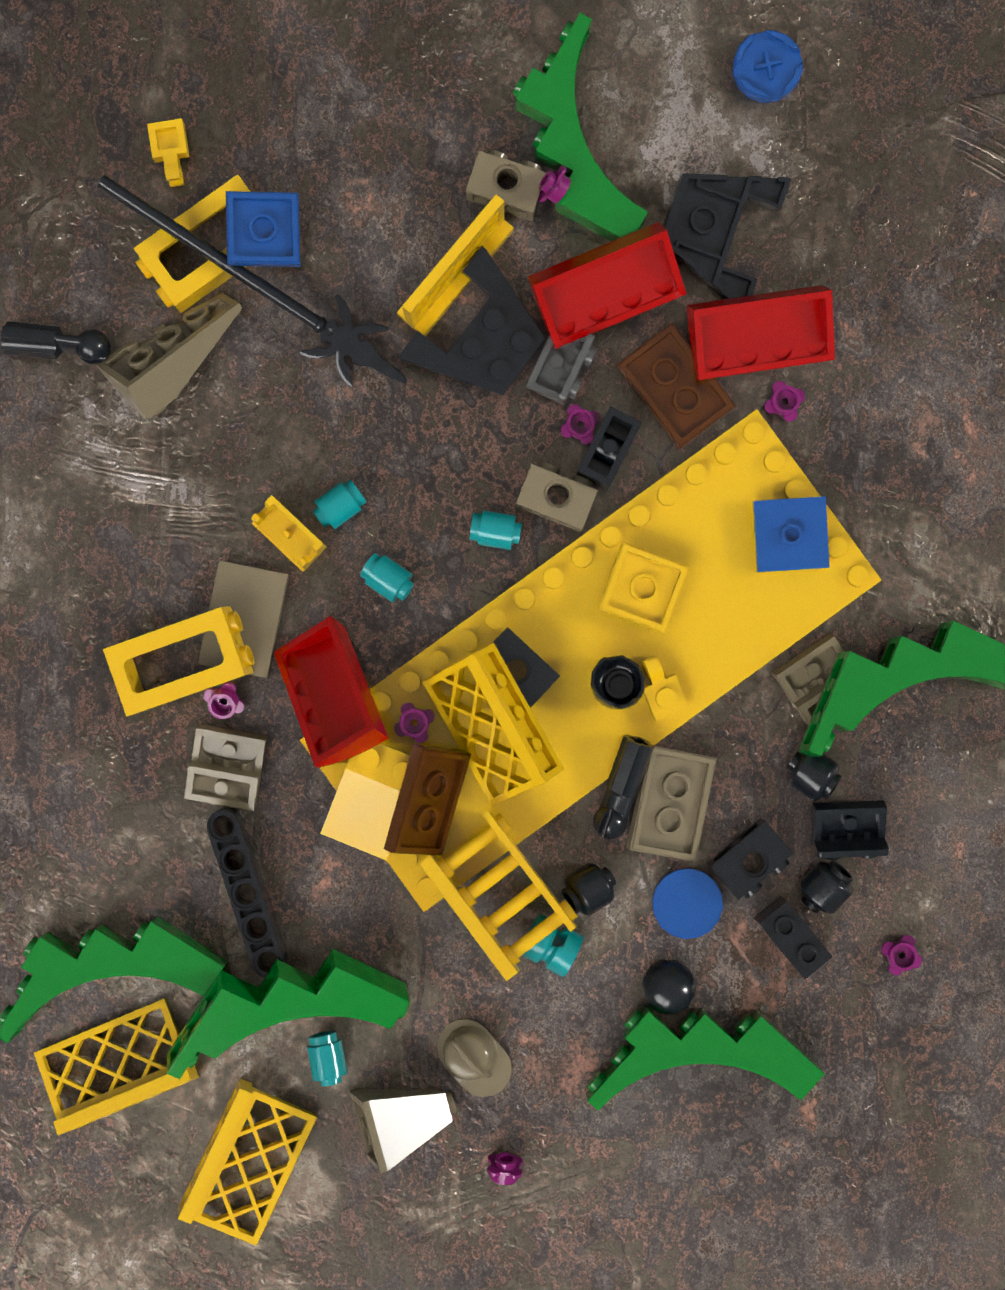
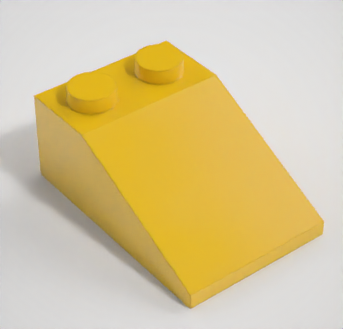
M380 743L361 754L351 757L320 834L387 861L390 852L384 849L410 754Z

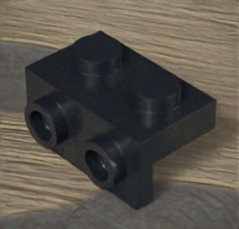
M884 800L813 803L812 843L817 857L837 860L842 857L870 859L877 856H887L889 854V847L885 839L887 806Z

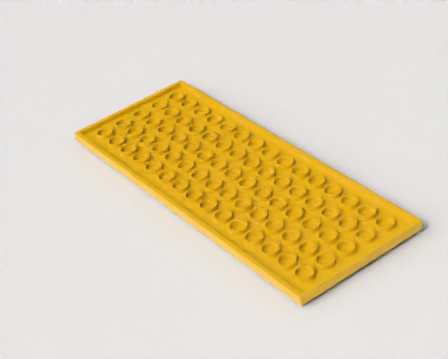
M758 409L370 689L389 739L382 743L411 754L413 744L460 749L425 688L423 681L492 644L507 627L560 675L531 707V710L564 770L538 787L534 786L499 804L491 806L468 765L442 855H435L437 859H440L442 856L446 859L489 826L482 816L487 811H490L494 817L498 813L504 817L512 828V831L508 833L509 837L516 845L609 778L624 735L641 737L648 740L652 745L657 744L881 581V578L827 504L830 568L757 572L753 501L821 497ZM622 542L690 566L666 634L598 610ZM624 655L640 666L645 676L646 686L651 683L641 660L655 655L660 661L665 677L672 674L676 675L689 708L655 721L644 694L635 705L620 710L607 708L595 699L591 690L592 670L603 657ZM514 659L507 664L515 681L525 677L527 667L523 661ZM465 666L463 680L476 686L475 678L468 666ZM442 680L438 681L437 684L444 696L451 698L453 685ZM461 690L460 703L472 708L474 694ZM482 699L481 712L494 717V713L487 700ZM410 702L414 704L415 708L433 711L435 719L429 724L427 729L428 739L425 742L417 743L412 737L407 735L400 737L395 733L394 726L400 721L403 704ZM458 712L457 719L461 727L469 730L471 717ZM413 719L411 725L417 726L418 721ZM479 721L477 734L490 739L492 726ZM500 730L498 743L511 749L512 745L505 732ZM303 737L302 739H300V741L310 754L305 738ZM475 743L474 750L479 758L486 761L488 748ZM496 752L494 765L508 771L510 758ZM349 759L320 768L336 791ZM518 762L516 775L530 780L524 766ZM493 774L492 782L500 794L504 792L506 780ZM497 837L454 870L455 874L451 878L460 887L509 850L500 838ZM390 852L387 862L423 912L444 898L419 865L430 855Z

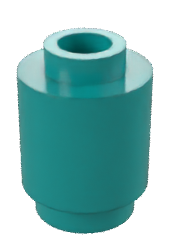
M350 479L344 484L339 482L314 501L317 508L313 510V513L324 528L331 524L334 529H337L362 510L361 506L367 501Z
M483 510L482 513L473 512L469 540L477 541V545L511 550L512 543L519 544L522 523L515 522L516 515Z
M374 553L360 573V577L366 580L365 584L392 603L398 598L404 601L414 587V583L411 582L413 574L386 555L381 557Z
M335 1030L309 1036V1045L306 1048L313 1081H321V1086L341 1083V1076L348 1073L341 1038H337Z

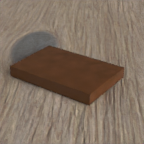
M673 322L616 364L618 371L679 450L736 407L715 378L697 379L691 346Z
M413 744L384 845L385 850L400 854H443L471 753L460 749Z

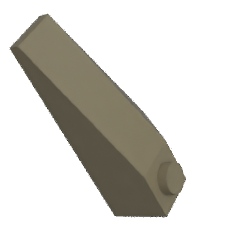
M221 293L185 312L182 318L183 321L167 327L165 324L154 328L155 336L139 344L135 339L124 344L103 362L97 364V367L135 411L146 419H150L152 416L163 412L166 406L176 399L241 311L242 307L239 302Z

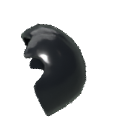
M624 655L603 657L592 670L590 687L595 699L607 708L620 710L629 708L640 700L645 691V676L640 666Z
M661 960L651 965L643 977L642 988L646 1003L662 1015H676L689 1007L695 996V979L690 969L678 960Z

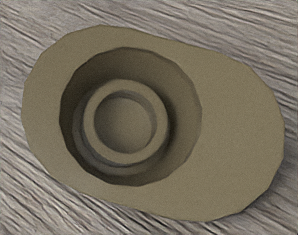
M470 1019L455 1020L444 1028L437 1043L438 1057L454 1079L470 1094L480 1097L494 1096L503 1091L510 1082L512 1074L511 1059L489 1031L479 1022Z

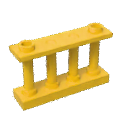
M487 811L482 816L489 826L446 859L443 856L437 859L435 855H430L419 865L504 979L508 981L520 971L516 965L521 961L519 957L563 923L570 932L577 927L573 920L578 916L566 900L559 903L509 837L508 833L512 831V828L500 813L494 817L490 811ZM499 837L511 854L467 888L462 886L459 889L451 878L455 874L454 870L495 838ZM520 865L533 883L489 917L485 914L481 918L473 907L477 903L475 899ZM542 894L555 912L511 946L507 943L503 947L494 936L499 932L497 928Z

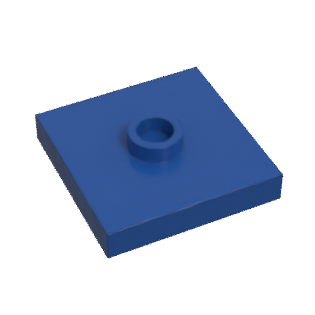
M226 191L227 266L300 267L298 193Z
M826 496L753 501L757 572L830 568Z

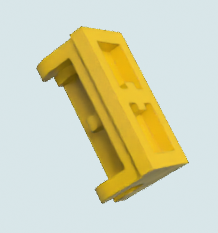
M271 495L265 501V507L258 514L255 513L252 516L251 520L253 522L251 524L304 572L327 546L280 501Z

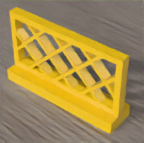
M497 194L491 199L398 310L397 316L415 331L426 336L471 283V280L463 275L462 271L480 247L483 246L492 257L512 234L514 227L504 220L503 199Z
M494 642L423 681L425 688L460 750L471 753L468 765L491 806L499 804L534 786L538 787L564 770ZM465 666H468L475 678L476 686L463 680ZM442 680L453 685L451 698L444 696L437 684L438 681ZM461 690L474 694L472 708L460 703ZM482 699L487 700L494 713V717L481 712ZM458 712L471 717L469 730L461 727L457 719ZM479 721L492 726L490 739L477 734ZM500 730L505 732L512 745L511 749L498 743ZM475 743L488 748L486 761L479 758L474 750ZM496 752L510 758L508 771L494 765ZM518 762L522 763L530 780L516 775ZM493 774L506 780L504 792L500 794L492 782Z
M167 998L34 1052L57 1119L53 1123L58 1135L80 1128L199 1078L195 1065L192 1068L187 1067L181 1078L178 1079L167 1074V1066L155 1061L163 1042L172 1046L180 1034ZM161 1009L165 1020L160 1035L143 1028L149 1013ZM141 1017L138 1022V1025L130 1022L134 1019ZM122 1024L135 1030L127 1048L111 1041L116 1027ZM108 1031L105 1038L98 1036V1034ZM168 1031L170 1033L172 1040L166 1038V1034ZM140 1033L157 1039L150 1058L133 1051ZM89 1038L102 1043L94 1062L78 1055L84 1040ZM75 1044L72 1052L65 1049ZM108 1046L125 1053L117 1072L100 1065ZM59 1052L69 1057L62 1075L50 1070L46 1056ZM130 1056L147 1063L142 1077L137 1080L122 1075ZM75 1060L92 1067L84 1085L68 1079ZM153 1066L161 1069L149 1074ZM97 1070L114 1077L109 1091L103 1094L90 1088ZM54 1079L59 1080L57 1087ZM120 1080L127 1083L117 1088ZM67 1084L81 1090L76 1104L64 1110L60 1099L64 1085ZM87 1094L94 1096V1098L84 1101Z
M239 1078L179 1204L178 1219L189 1224L194 1220L257 1246L312 1130L317 1114L252 1087L251 1082ZM259 1100L270 1105L274 1116L254 1123L250 1111L255 1101ZM276 1108L283 1110L285 1112L278 1114ZM294 1115L306 1120L300 1132L286 1136L281 1120ZM248 1119L250 1125L243 1128L246 1120ZM277 1123L282 1139L263 1146L257 1130ZM253 1132L258 1148L239 1155L235 1145L238 1137ZM296 1141L293 1149L291 1150L289 1143ZM285 1145L289 1155L287 1162L271 1169L266 1152ZM232 1151L234 1154V1158L228 1160V1157ZM261 1155L267 1171L248 1178L242 1162ZM237 1164L243 1180L224 1187L220 1178L222 1170ZM281 1173L276 1182L274 1175ZM270 1177L274 1188L271 1195L256 1201L251 1185ZM217 1183L219 1190L212 1192ZM246 1187L252 1203L232 1210L227 1194ZM222 1196L228 1211L227 1213L217 1217L203 1213L207 1202ZM266 1205L261 1214L259 1207ZM255 1210L258 1223L253 1233L240 1228L235 1217ZM231 1219L232 1224L225 1221Z

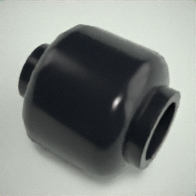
M797 752L787 766V770L791 772L789 785L812 801H818L822 797L827 800L842 779V775L838 774L840 766L835 760L824 753L822 756L811 757Z
M832 860L830 863L820 861L800 882V888L804 894L801 900L814 913L822 911L833 914L852 895L853 887L851 882L853 877L836 861Z
M589 862L565 878V888L561 891L563 898L569 903L576 914L580 912L590 916L614 900L613 887L616 885V880L607 867L601 869L598 865Z

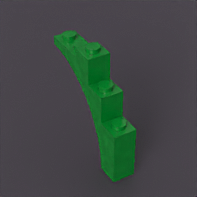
M579 13L574 23L568 21L559 39L563 44L557 54L551 52L542 69L546 74L532 68L528 77L521 76L513 92V95L516 96L515 110L548 127V129L542 127L534 140L533 146L537 148L535 160L554 171H557L562 165L565 166L566 172L564 175L571 179L566 194L556 203L555 211L611 242L640 230L648 212L629 200L610 182L595 162L583 137L576 111L575 75L582 49L591 32L592 19Z
M159 917L152 920L150 924L145 921L142 923L133 937V940L138 942L137 944H134L104 924L96 928L95 931L89 929L78 945V948L82 949V951L77 950L48 932L39 939L34 937L23 952V955L27 958L21 968L33 976L28 974L16 990V993L20 995L14 1006L9 1004L0 1016V1040L9 1043L18 1036L29 1019L44 1004L60 993L80 984L115 976L150 977L175 983L204 997L220 970L223 971L229 961Z
M646 1005L641 1011L635 1009L624 1021L623 1025L626 1028L623 1030V1034L630 1044L628 1047L624 1044L620 1046L610 1058L612 1062L610 1067L604 1073L598 1071L586 1085V1088L589 1089L586 1092L587 1102L599 1111L613 1096L624 1088L658 1071L683 1065L718 1064L737 1067L768 1078L788 1090L801 1101L825 1074L817 1064L757 1010L751 1015L746 1013L740 1018L734 1027L736 1032L733 1035L702 1008L696 1013L693 1011L689 1012L679 1024L681 1030L676 1033Z

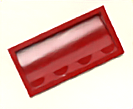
M660 222L527 276L555 349L588 336L589 333H595L686 295L667 229Z
M824 285L687 305L691 350L698 380L835 360L832 290Z
M329 616L273 652L314 766L321 768L344 761L389 739L347 630L340 622Z

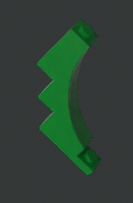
M953 620L940 623L930 648L904 636L889 638L879 664L851 651L838 653L798 751L811 757L822 756L823 752L826 753L830 749L834 741L835 734L832 732L833 728L841 732L853 731L867 714L893 694L927 680L937 678L968 679L1005 690V644Z
M333 948L315 976L277 959L259 987L220 970L168 1051L167 1074L180 1079L187 1067L192 1068L195 1065L200 1053L215 1059L235 1043L261 1029L299 1018L317 1016L356 1018L391 1029L398 1018L404 1017L409 1008L410 1000L404 982Z

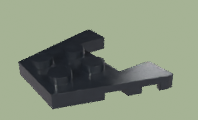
M683 173L679 177L663 225L667 229L675 258L726 299L752 295L758 279L724 267L746 200L778 212L782 209L791 178H762L761 176L728 177V175Z
M481 246L462 271V274L489 294L490 298L448 353H445L417 331L398 358L404 362L426 368L432 372L443 374L502 396L543 343L545 337L488 251Z

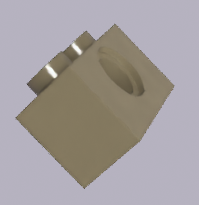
M488 150L487 153L478 151L466 188V200L486 206L497 194L504 200V213L533 222L539 204L538 198L542 192L539 189V183L546 172L541 171V166L530 161H522L520 164L507 160V155L496 150ZM509 176L515 179L517 184L514 188L505 190L498 185V181L502 177Z
M540 462L539 467L531 464L517 499L516 507L581 533L598 491L591 488L593 482L577 475H573L572 480L559 475V468L545 462ZM560 486L566 490L568 494L566 502L557 505L548 499L547 493L552 487Z

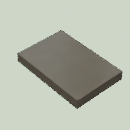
M219 560L209 611L231 606L232 611L238 613L243 626V631L240 632L243 643L250 647L255 661L254 665H252L254 673L249 675L269 678L290 575ZM213 631L204 632L198 664L209 667L222 664L224 657L216 634Z
M654 745L636 796L626 849L696 862L717 758Z

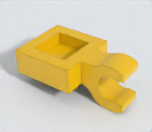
M183 119L147 124L154 162H164L166 181H169L170 187L184 185L179 159L190 156Z
M655 655L641 660L651 683L645 686L643 694L654 720L659 721L689 708L676 675L672 674L665 677L660 661Z

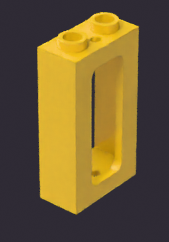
M237 174L175 218L174 221L189 231H193L226 207V191L250 192V190ZM160 229L134 247V250L140 257L135 263L147 279L154 277L161 286L156 292L167 308L174 305L182 313L233 277L208 260L179 281L174 280L161 263L159 257L163 251L178 240ZM227 248L221 252L227 255Z
M231 606L220 607L103 649L126 717L254 673L252 665L255 663L254 656L250 647L243 643L240 634L243 631V626L238 613L232 611ZM207 631H213L216 634L224 657L222 664L144 691L133 660L134 657Z

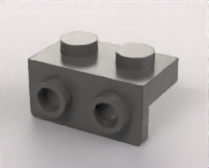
M589 333L588 336L556 349L549 336L526 384V388L561 405L565 404L568 397L574 400L583 380L577 378L583 365L588 368L590 367L598 350L597 347L592 346L595 336Z

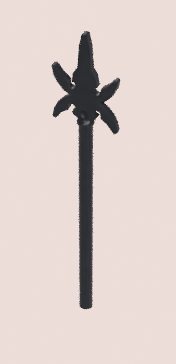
M106 175L99 181L97 188L310 326L316 333H320L321 342L324 340L328 341L330 347L325 349L319 346L313 349L301 350L300 354L314 359L328 358L336 354L338 372L350 387L353 386V381L350 376L349 364L344 361L346 355H350L352 362L357 365L372 367L391 379L402 383L407 382V378L397 368L378 355L375 347L367 339L361 341L358 338L360 333L370 335L376 332H386L388 327L379 323H363L352 327L350 309L339 294L335 295V299L339 309V317L344 320L343 326H338L336 319L327 321L325 317H320L246 267L227 266L226 254Z

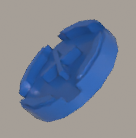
M765 30V32L749 35L738 46L732 62L733 78L738 89L749 99L760 103H772L786 98L797 87L803 72V62L798 45L788 35L776 30Z
M691 867L676 869L665 874L656 884L651 899L653 914L660 927L670 935L682 939L699 938L710 932L719 921L723 909L722 893L716 882L705 872Z

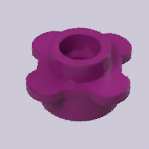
M562 165L555 172L549 170L542 177L539 183V189L542 190L538 198L539 202L543 203L546 199H549L553 203H558L564 197L571 183V179L564 175L566 172L565 166Z
M777 381L772 386L773 393L770 400H767L764 404L765 411L768 414L776 413L783 416L786 422H792L798 416L797 409L800 403L805 400V393L801 389H795L792 386L786 385L783 381ZM783 398L788 400L786 405L781 402Z
M577 404L571 405L567 409L568 418L566 424L561 426V434L565 438L574 437L579 439L584 445L590 444L594 439L593 431L595 425L600 423V415L596 411L590 412L586 409H581ZM579 421H582L584 423V426L582 428H579L577 426V423Z
M226 682L222 687L216 689H206L203 695L204 700L208 702L209 712L217 719H227L234 712L241 713L245 707L244 701L240 700L236 694V686L231 682ZM221 699H226L227 703L222 702Z
M410 702L403 704L400 721L394 726L395 733L400 737L404 735L412 737L417 743L425 742L428 739L427 729L429 724L435 719L433 711L415 708L414 704ZM413 719L418 721L417 726L411 725Z
M903 935L898 941L883 943L881 952L888 959V970L891 974L900 975L902 971H909L920 967L922 958L914 947L915 939L912 936ZM900 952H904L905 956L903 958H899L898 954Z
M507 1152L488 1156V1162L491 1165L487 1167V1173L493 1182L501 1185H511L522 1176V1170L519 1169L523 1164L522 1158Z

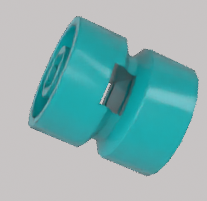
M539 913L529 931L547 917ZM567 927L562 930L557 928L524 953L522 957L536 964L544 961L546 969L564 977L580 950L584 936L575 931L570 932Z

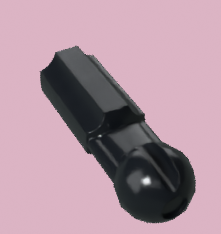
M7 321L2 326L1 349L4 354L58 359L62 353L77 354L86 363L99 364L107 359L111 350V344L107 336L96 329L85 330L78 336L64 335L61 328L57 326Z
M628 734L623 736L606 784L607 787L602 802L593 816V827L596 833L604 839H617L623 835L627 828V818L654 749V745L648 740Z

